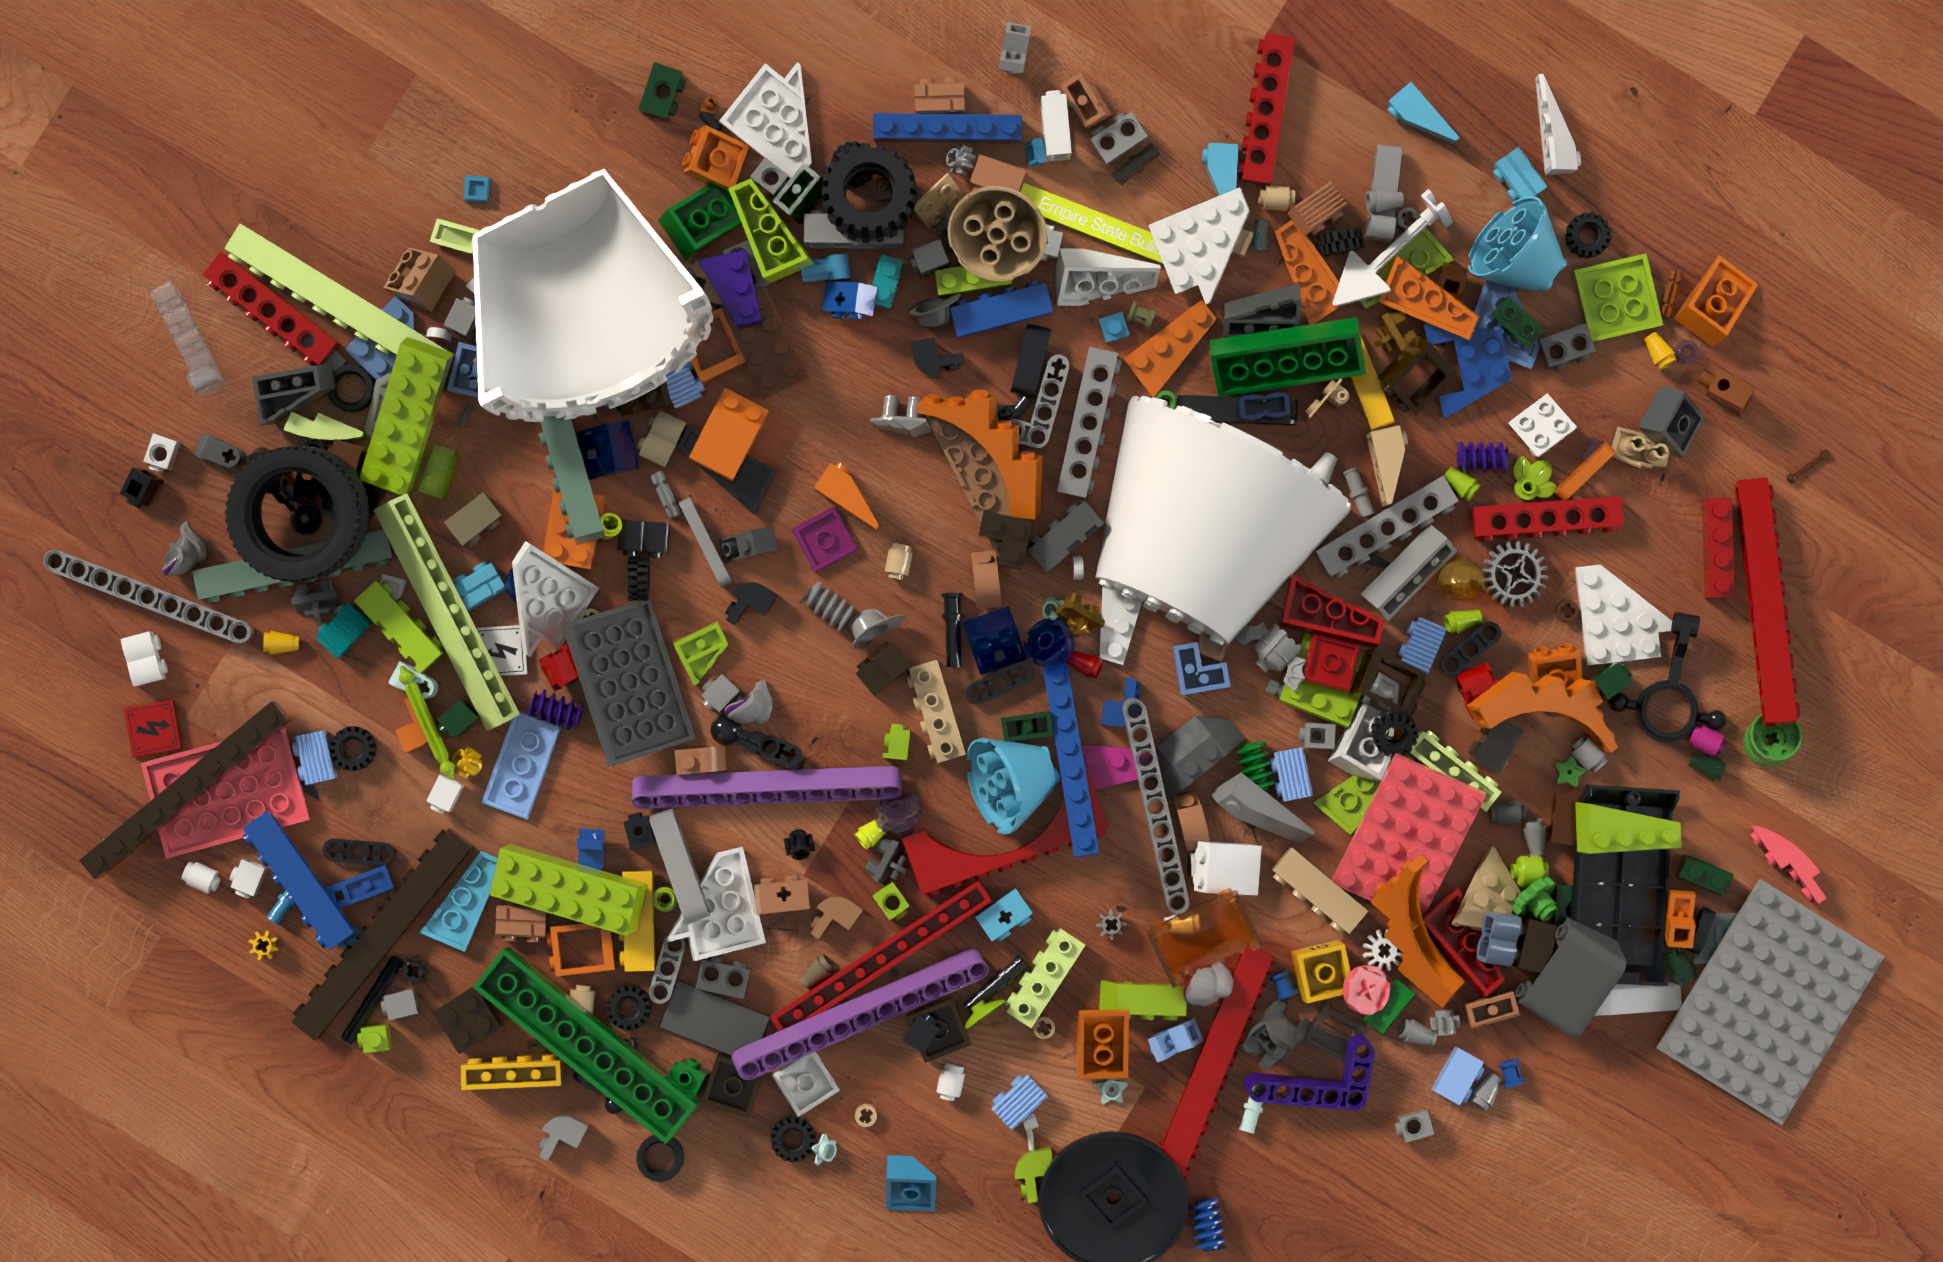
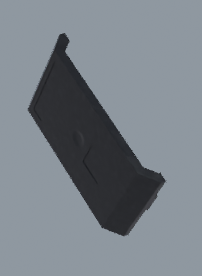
M1586 784L1578 802L1672 821L1673 810L1680 800V790ZM1576 832L1571 919L1617 940L1627 963L1623 975L1616 984L1668 986V976L1663 965L1670 848L1592 854L1577 852Z

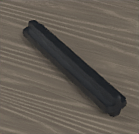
M395 956L389 959L342 1034L341 1038L349 1044L354 1043L358 1033L361 1032V1028L364 1027L398 973L399 968L403 965L402 960Z

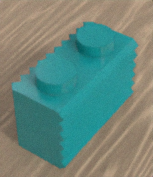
M880 255L872 286L877 287L875 307L889 311L892 309L900 276H902V267H904L902 260Z
M353 603L341 604L333 613L336 617L330 623L327 621L323 623L317 630L319 635L315 639L336 659H341L373 625V622Z

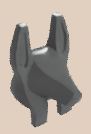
M1288 998L1277 1000L1266 1009L1262 1020L1251 1029L1248 1038L1242 1045L1247 1053L1250 1054L1252 1052L1253 1055L1259 1058L1263 1056L1259 1065L1266 1071L1274 1063L1289 1057L1294 1047L1304 1039L1308 1031V1018H1304L1295 1027L1283 1015V1011L1289 1002Z

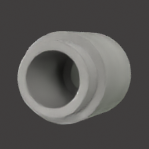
M1580 737L1571 746L1574 749L1571 754L1587 771L1590 770L1592 773H1595L1608 761L1604 757L1605 753L1590 737L1586 739Z

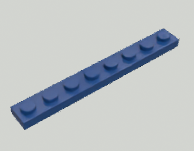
M1067 663L1044 667L1043 671L1074 857L1079 859L1100 855L1069 667Z

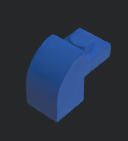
M1126 678L1123 702L1103 701L1101 725L1125 726L1122 705L1126 699H1139L1141 684H1136L1137 679ZM1132 704L1128 708L1130 716H1136L1140 712V705Z
M580 829L579 839H577V849H579L578 864L595 869H605V830Z

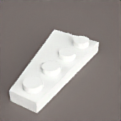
M1102 586L1101 618L1105 620V624L1100 629L1099 658L1123 665L1142 601L1138 599L1134 601L1128 600L1121 596L1122 591L1114 587L1112 590H1109Z

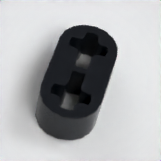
M1704 906L1700 909L1695 920L1693 948H1686V950L1697 955L1700 954L1714 922L1715 911Z

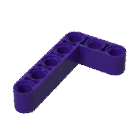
M1355 1035L1351 1037L1347 1045L1342 1080L1251 1073L1244 1080V1088L1255 1102L1357 1111L1362 1109L1367 1102L1375 1050L1364 1035ZM1366 1045L1363 1052H1356L1360 1046ZM1362 1069L1360 1075L1352 1076L1355 1070ZM1256 1084H1262L1260 1090L1252 1091ZM1286 1086L1284 1092L1276 1093L1279 1087ZM1310 1088L1308 1094L1300 1095L1303 1089ZM1334 1090V1094L1331 1097H1324L1328 1091ZM1352 1093H1358L1355 1099H1348Z

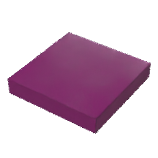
M835 506L792 529L815 573L859 550Z

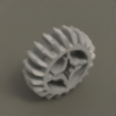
M1509 541L1505 543V551L1501 545L1496 546L1498 555L1493 551L1488 553L1493 560L1485 559L1483 561L1485 565L1490 567L1489 569H1481V573L1488 574V578H1484L1481 581L1482 583L1490 582L1491 586L1487 587L1485 592L1495 591L1491 596L1492 600L1501 596L1500 605H1504L1508 599L1510 608L1514 607L1515 600H1517L1519 607H1524V598L1531 604L1533 603L1531 594L1539 598L1541 594L1536 589L1544 590L1546 588L1544 584L1540 583V580H1548L1547 575H1541V571L1547 570L1548 566H1539L1544 557L1541 556L1535 559L1534 556L1538 553V550L1534 549L1529 553L1530 544L1527 543L1523 549H1520L1521 543L1516 541L1514 549H1512ZM1508 554L1519 555L1512 566L1499 564V561ZM1525 559L1533 567L1534 579L1524 571ZM1518 567L1517 574L1522 578H1516L1512 582V575L1509 574L1508 570L1513 571ZM1495 570L1505 577L1504 590L1497 584ZM1519 582L1530 585V588L1523 594H1510Z

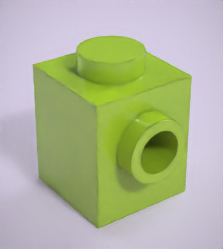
M389 1023L365 1026L361 1028V1033L357 1035L359 1048H363V1053L385 1051L392 1048Z

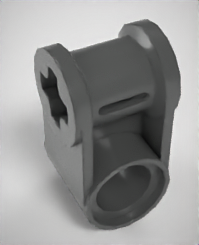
M206 433L202 434L194 454L196 457L230 469H238L245 462V455L241 449ZM233 454L236 456L235 461L228 459L227 455Z

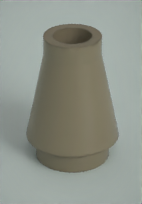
M825 954L820 957L817 956L804 976L800 978V982L805 988L810 990L815 985L834 975L833 971L837 969L836 965Z

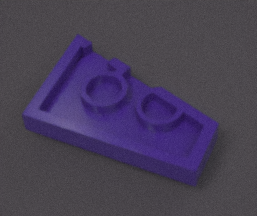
M746 250L698 260V263L738 328L762 322Z

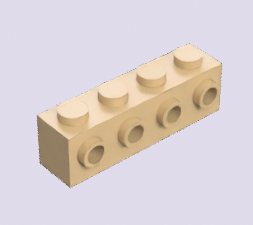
M938 660L909 668L910 673L906 674L909 688L915 687L917 697L913 698L916 711H922L925 720L921 721L920 724L924 736L929 735L931 745H927L931 760L936 759L937 763L966 755Z
M1289 847L1271 869L1276 873L1273 876L1275 880L1283 886L1288 883L1293 887L1294 891L1292 894L1302 902L1306 899L1313 904L1311 909L1321 918L1325 915L1332 920L1330 925L1341 934L1344 931L1350 934L1368 912L1367 909L1292 847Z

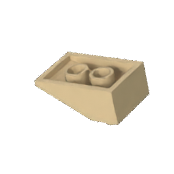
M1400 425L1372 431L1366 435L1382 507L1388 506L1393 502L1405 453V445L1408 444L1405 430L1401 431Z

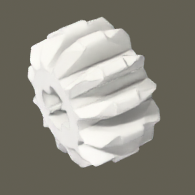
M1378 929L1375 931L1377 939L1370 934L1367 936L1372 942L1371 945L1363 943L1362 947L1370 949L1369 952L1363 953V957L1369 958L1372 956L1368 961L1369 966H1373L1377 962L1376 967L1382 970L1384 963L1386 970L1390 971V962L1392 961L1396 966H1399L1400 963L1395 957H1401L1403 953L1397 951L1398 948L1387 938L1382 937V933ZM1385 944H1388V955L1385 956L1382 954L1380 957L1378 955L1380 953L1378 947L1380 945L1385 946Z

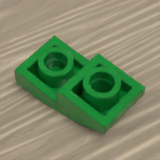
M1396 979L1390 985V996L1385 1007L1375 1012V1014L1365 1015L1363 1021L1383 1035L1398 1019L1399 1014L1414 999L1415 993Z

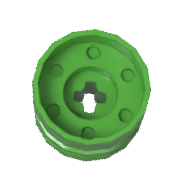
M1760 714L1745 731L1743 738L1744 750L1748 757L1757 765L1767 768L1778 767L1786 763L1800 748L1802 730L1798 721L1793 725L1763 727L1762 714ZM1769 736L1774 738L1772 745L1767 744Z

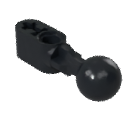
M263 447L254 449L247 456L245 465L249 464L253 458H257L258 455L264 454L269 450ZM285 474L278 478L280 485L272 484L267 493L272 494L278 503L285 504L290 510L292 528L296 532L305 535L317 531L322 522L319 509L315 506L310 513L302 514L297 512L293 506L294 486L288 480V475Z
M725 714L716 717L711 724V736L720 745L727 746L735 742L740 743L746 747L747 751L787 770H801L805 765V756L796 745L772 735L744 730L741 727V723L729 719ZM768 744H776V750L773 753H765V747ZM783 751L791 757L796 755L798 759L792 760L790 763L789 759L783 755Z

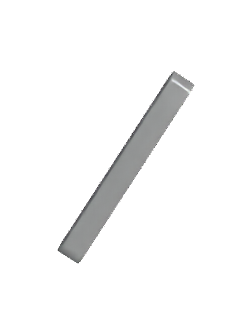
M51 550L44 556L43 563L47 570L235 643L245 644L254 637V628L246 621L64 551ZM55 555H60L62 558V564L58 568L52 565V559ZM82 563L85 567V573L83 576L78 577L75 574V567ZM105 572L108 575V582L106 585L101 586L98 583V576ZM125 581H128L132 587L127 595L121 592V585ZM148 590L153 591L155 595L153 602L150 604L144 600V594ZM175 599L178 607L176 611L171 613L167 609V603L169 600ZM198 608L201 612V617L194 622L190 618V612L192 609ZM220 616L224 621V626L217 631L213 627V621L216 617ZM241 625L247 629V635L243 639H239L236 636V629Z
M1129 698L1122 705V713L1165 903L1172 913L1183 914L1189 908V897L1147 710L1142 701L1137 698ZM1132 704L1140 705V712L1136 716L1128 714V708ZM1138 728L1146 730V735L1141 740L1133 738V733ZM1143 752L1151 754V760L1147 764L1139 763V755ZM1149 776H1154L1157 779L1156 785L1152 788L1144 786V781ZM1154 800L1162 802V807L1157 812H1152L1149 809L1150 803ZM1160 824L1167 825V832L1162 836L1156 835L1155 828ZM1165 848H1170L1173 850L1171 858L1167 860L1161 859V851ZM1170 872L1178 874V879L1174 883L1166 882V876ZM1176 896L1183 897V904L1179 907L1171 906V901Z

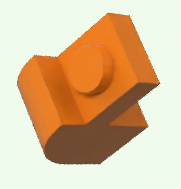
M406 698L404 700L413 723L395 730L404 753L411 752L428 744L409 699ZM431 715L437 727L436 716Z
M1669 891L1665 926V940L1668 947L1693 948L1696 927L1693 920L1696 894L1693 891Z

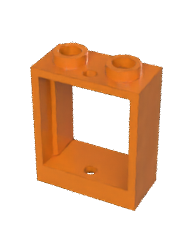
M715 306L711 310L713 321L720 319L736 355L705 370L702 369L697 356H695L691 362L702 384L747 364L722 309H716Z
M584 923L551 926V932H547L548 947L552 946L553 956L549 957L551 971H555V976H565L617 969L613 932L600 928L604 964L563 969L559 932L598 927Z

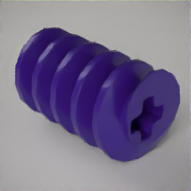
M1458 442L1456 454L1457 469L1459 466H1462L1463 472L1466 473L1468 467L1471 466L1473 473H1476L1478 467L1481 466L1483 473H1486L1488 467L1491 466L1493 473H1496L1498 467H1501L1503 474H1506L1509 462L1508 445L1505 449L1503 443L1499 442L1495 449L1493 443L1489 442L1485 449L1484 444L1478 442L1475 449L1473 442H1468L1465 449L1463 442Z
M544 689L540 694H537V691L535 692L528 716L533 717L537 712V719L540 721L547 716L548 724H551L556 719V727H561L565 722V729L567 731L575 726L576 730L583 713L584 703H580L575 708L574 700L572 699L566 705L565 696L556 701V693L553 692L547 698L546 690Z

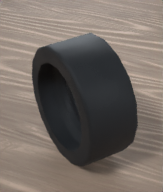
M350 364L340 366L333 371L335 389L327 393L333 405L343 411L352 413L362 411L370 405L375 383L369 372L359 366ZM348 374L358 375L365 382V394L362 399L355 403L344 402L337 394V383L343 376Z
M651 1135L641 1143L637 1151L636 1162L638 1169L646 1178L652 1181L663 1182L670 1180L678 1174L683 1165L684 1152L682 1145L676 1138H673L667 1144L674 1151V1164L667 1171L656 1172L647 1165L646 1152L653 1144L663 1142L655 1135Z

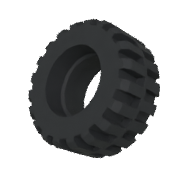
M862 143L863 148L857 149L854 145L848 148V153H839L836 156L835 163L831 162L827 167L828 172L824 174L822 181L823 206L825 212H827L828 220L831 224L836 225V230L839 233L843 234L845 232L848 234V238L854 241L856 238H860L862 243H869L870 239H876L878 243L883 242L884 237L888 235L890 238H893L897 235V230H904L908 225V219H912L915 212L917 187L912 168L908 167V162L904 157H898L897 151L892 148L887 151L884 145L877 144L876 148L870 147V143ZM865 174L879 175L890 182L893 189L892 201L884 209L877 212L865 213L858 211L848 203L846 198V190L851 181Z

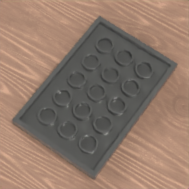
M650 598L648 601H638L562 625L608 767L696 739Z

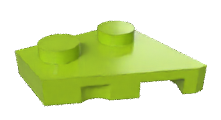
M718 621L673 642L694 686L700 682L707 670L711 668L718 656L728 646V641Z

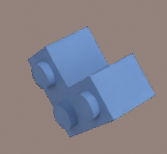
M458 343L447 391L479 399L478 369L473 362V359L477 358V346Z
M1198 642L1172 646L1180 695L1231 687L1227 663L1202 666Z

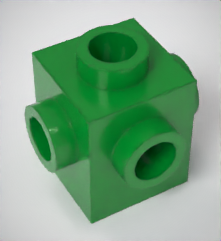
M689 1057V1059L684 1058L679 1063L675 1062L669 1075L680 1086L696 1097L701 1093L711 1072L702 1068L701 1062Z

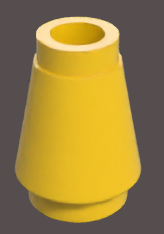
M1657 332L1650 334L1644 339L1654 366H1658L1660 370H1663L1677 361L1674 356L1676 354L1674 350Z
M270 630V633L264 632L263 652H269V655L298 651L299 636Z

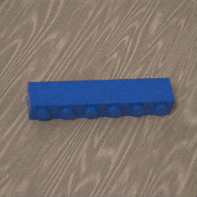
M873 113L874 142L1021 144L1022 115Z
M266 811L243 827L245 831L244 839L251 847L255 845L260 852L257 855L259 860L265 867L270 866L275 873L272 875V878L280 888L282 886L285 887L289 893L286 895L288 901L294 908L298 906L302 911L301 919L308 928L313 927L317 932L315 938L322 948L327 947L331 950L356 932L271 811Z

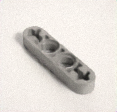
M688 497L680 501L679 505L721 588L732 584V579L691 498Z

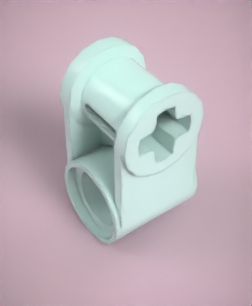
M399 661L388 682L389 684L405 691V684L399 681L400 666L404 665L407 670L414 673L413 682L419 686L424 699H431L436 696L439 690L436 680L424 673L419 674L413 666ZM421 684H427L430 691L423 693L424 689L421 688Z

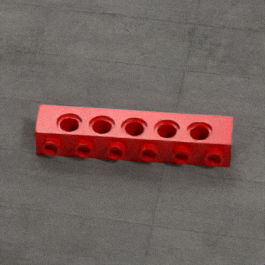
M1266 33L1264 39H1259L1257 54H1261L1260 64L1255 63L1253 78H1257L1256 88H1251L1249 102L1253 103L1252 112H1247L1245 126L1249 127L1248 137L1243 136L1241 151L1246 152L1244 161H1239L1237 175H1241V182L1261 186L1271 185L1295 43L1294 37ZM1271 55L1277 56L1280 60V65L1277 67L1270 66L1267 63V57ZM1265 80L1274 81L1276 89L1273 91L1265 90L1263 82ZM1261 104L1270 105L1272 113L1267 116L1262 115L1259 112V106ZM1264 128L1268 132V138L1265 140L1258 139L1255 136V130ZM1255 152L1261 153L1264 157V162L1261 164L1253 163L1251 154Z
M220 251L202 274L208 279L206 284L216 292L221 289L227 293L225 299L236 307L239 304L245 307L247 310L244 313L253 321L257 322L260 319L266 324L264 329L274 337L277 334L285 339L283 342L285 346L293 352L298 349L305 354L302 359L311 366L326 364L333 353L340 347L341 344L223 252ZM232 275H236V285L231 288L227 287V279ZM251 290H255L256 299L251 303H247L246 294ZM274 305L276 308L275 315L267 318L265 316L266 308ZM293 320L295 322V329L290 333H286L284 330L286 322ZM312 335L315 339L313 346L305 348L303 345L305 337Z
M1622 496L1471 508L1473 537H1479L1480 542L1494 541V536L1504 535V540L1519 539V534L1528 533L1529 538L1544 537V532H1553V536H1566L1570 530H1578V535L1592 534L1593 529L1603 528V533L1618 532L1617 527L1624 526ZM1594 509L1602 512L1603 518L1599 523L1591 519V512ZM1569 511H1574L1578 515L1576 524H1570L1566 520V514ZM1545 512L1553 516L1551 526H1545L1542 523L1541 517ZM1520 514L1526 515L1529 519V524L1526 528H1521L1517 524V517ZM1495 516H1500L1504 520V527L1501 530L1495 529L1492 525V520Z

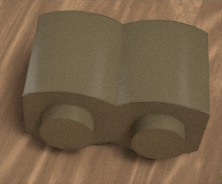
M659 411L657 415L653 413L647 426L651 428L647 437L642 436L637 446V449L640 450L639 456L667 469L688 424L663 411Z

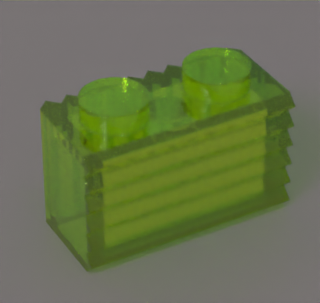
M433 445L432 454L429 455L430 459L427 460V468L424 469L426 473L423 474L424 478L421 479V487L418 489L424 494L445 500L459 452Z

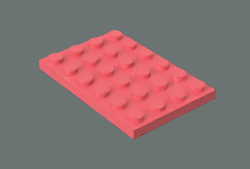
M286 726L159 830L166 859L242 839L245 834L243 827L266 811H271L282 827L311 820ZM222 741L141 763L150 801Z
M1395 753L1331 880L1340 888L1372 901L1376 895L1373 891L1381 881L1387 882L1393 876L1396 877L1399 873L1402 874L1403 872L1400 869L1409 858L1414 860L1421 854L1428 860L1423 869L1419 884V904L1423 917L1485 800L1486 792Z

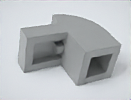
M1007 22L998 69L1010 74L1023 73L1032 26Z
M569 1114L558 1115L552 1118L542 1128L550 1136H544L538 1147L541 1150L539 1157L548 1161L560 1140L578 1148L590 1123Z

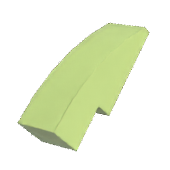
M437 218L430 242L473 256V235L480 232V230Z
M291 412L283 429L286 432L303 438L334 442V439L354 441L365 439L366 433L321 413H317L315 420L312 421Z

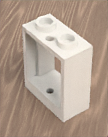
M1059 90L1047 91L1046 96H1041L1046 161L1070 160L1072 152L1066 94H1061Z

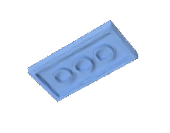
M519 711L520 715L511 720L481 803L528 820L562 726L556 727V724H548L543 719L540 721L537 717H529L528 714Z

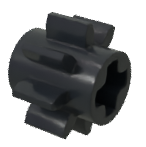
M793 830L790 832L789 838H784L786 855H791L795 860H804L809 857L810 851H815L812 834L807 835L805 830Z
M418 955L414 956L412 962L405 958L404 962L407 965L399 968V971L404 972L405 975L402 981L411 980V986H415L418 979L421 983H425L424 974L431 973L430 970L425 968L428 960L418 961ZM411 965L413 967L419 966V976L416 974L412 976L410 974L412 970Z

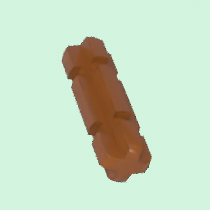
M1671 270L1667 280H1669V283H1666L1662 299L1663 305L1660 307L1661 317L1669 319L1673 317V306L1676 305L1680 289L1679 283L1683 277V273L1677 270Z

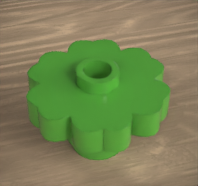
M1549 876L1533 882L1514 901L1513 912L1521 918L1524 916L1529 917L1533 914L1538 920L1541 919L1543 922L1550 920L1558 911V908L1555 906L1556 902L1551 898L1557 885Z

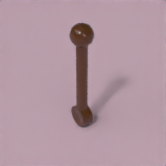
M1821 451L1820 456L1796 473L1789 474L1787 482L1794 483L1797 477L1818 462L1829 459L1830 451Z

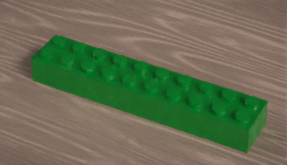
M510 947L501 950L473 986L482 996L663 1143L668 1144L673 1140L701 1104L697 1098Z

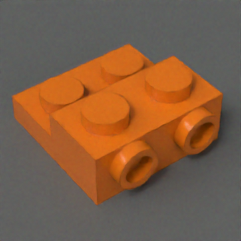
M707 125L700 128L699 131L695 130L690 139V144H693L691 153L687 152L682 161V166L685 167L683 174L703 183L710 182L729 191L728 188L736 185L749 145Z
M1570 643L1560 644L1558 649L1548 650L1547 647H1537L1533 650L1534 653H1528L1529 674L1532 684L1545 675L1560 678L1565 683L1566 688L1579 678L1583 679L1581 653L1577 646L1573 647Z

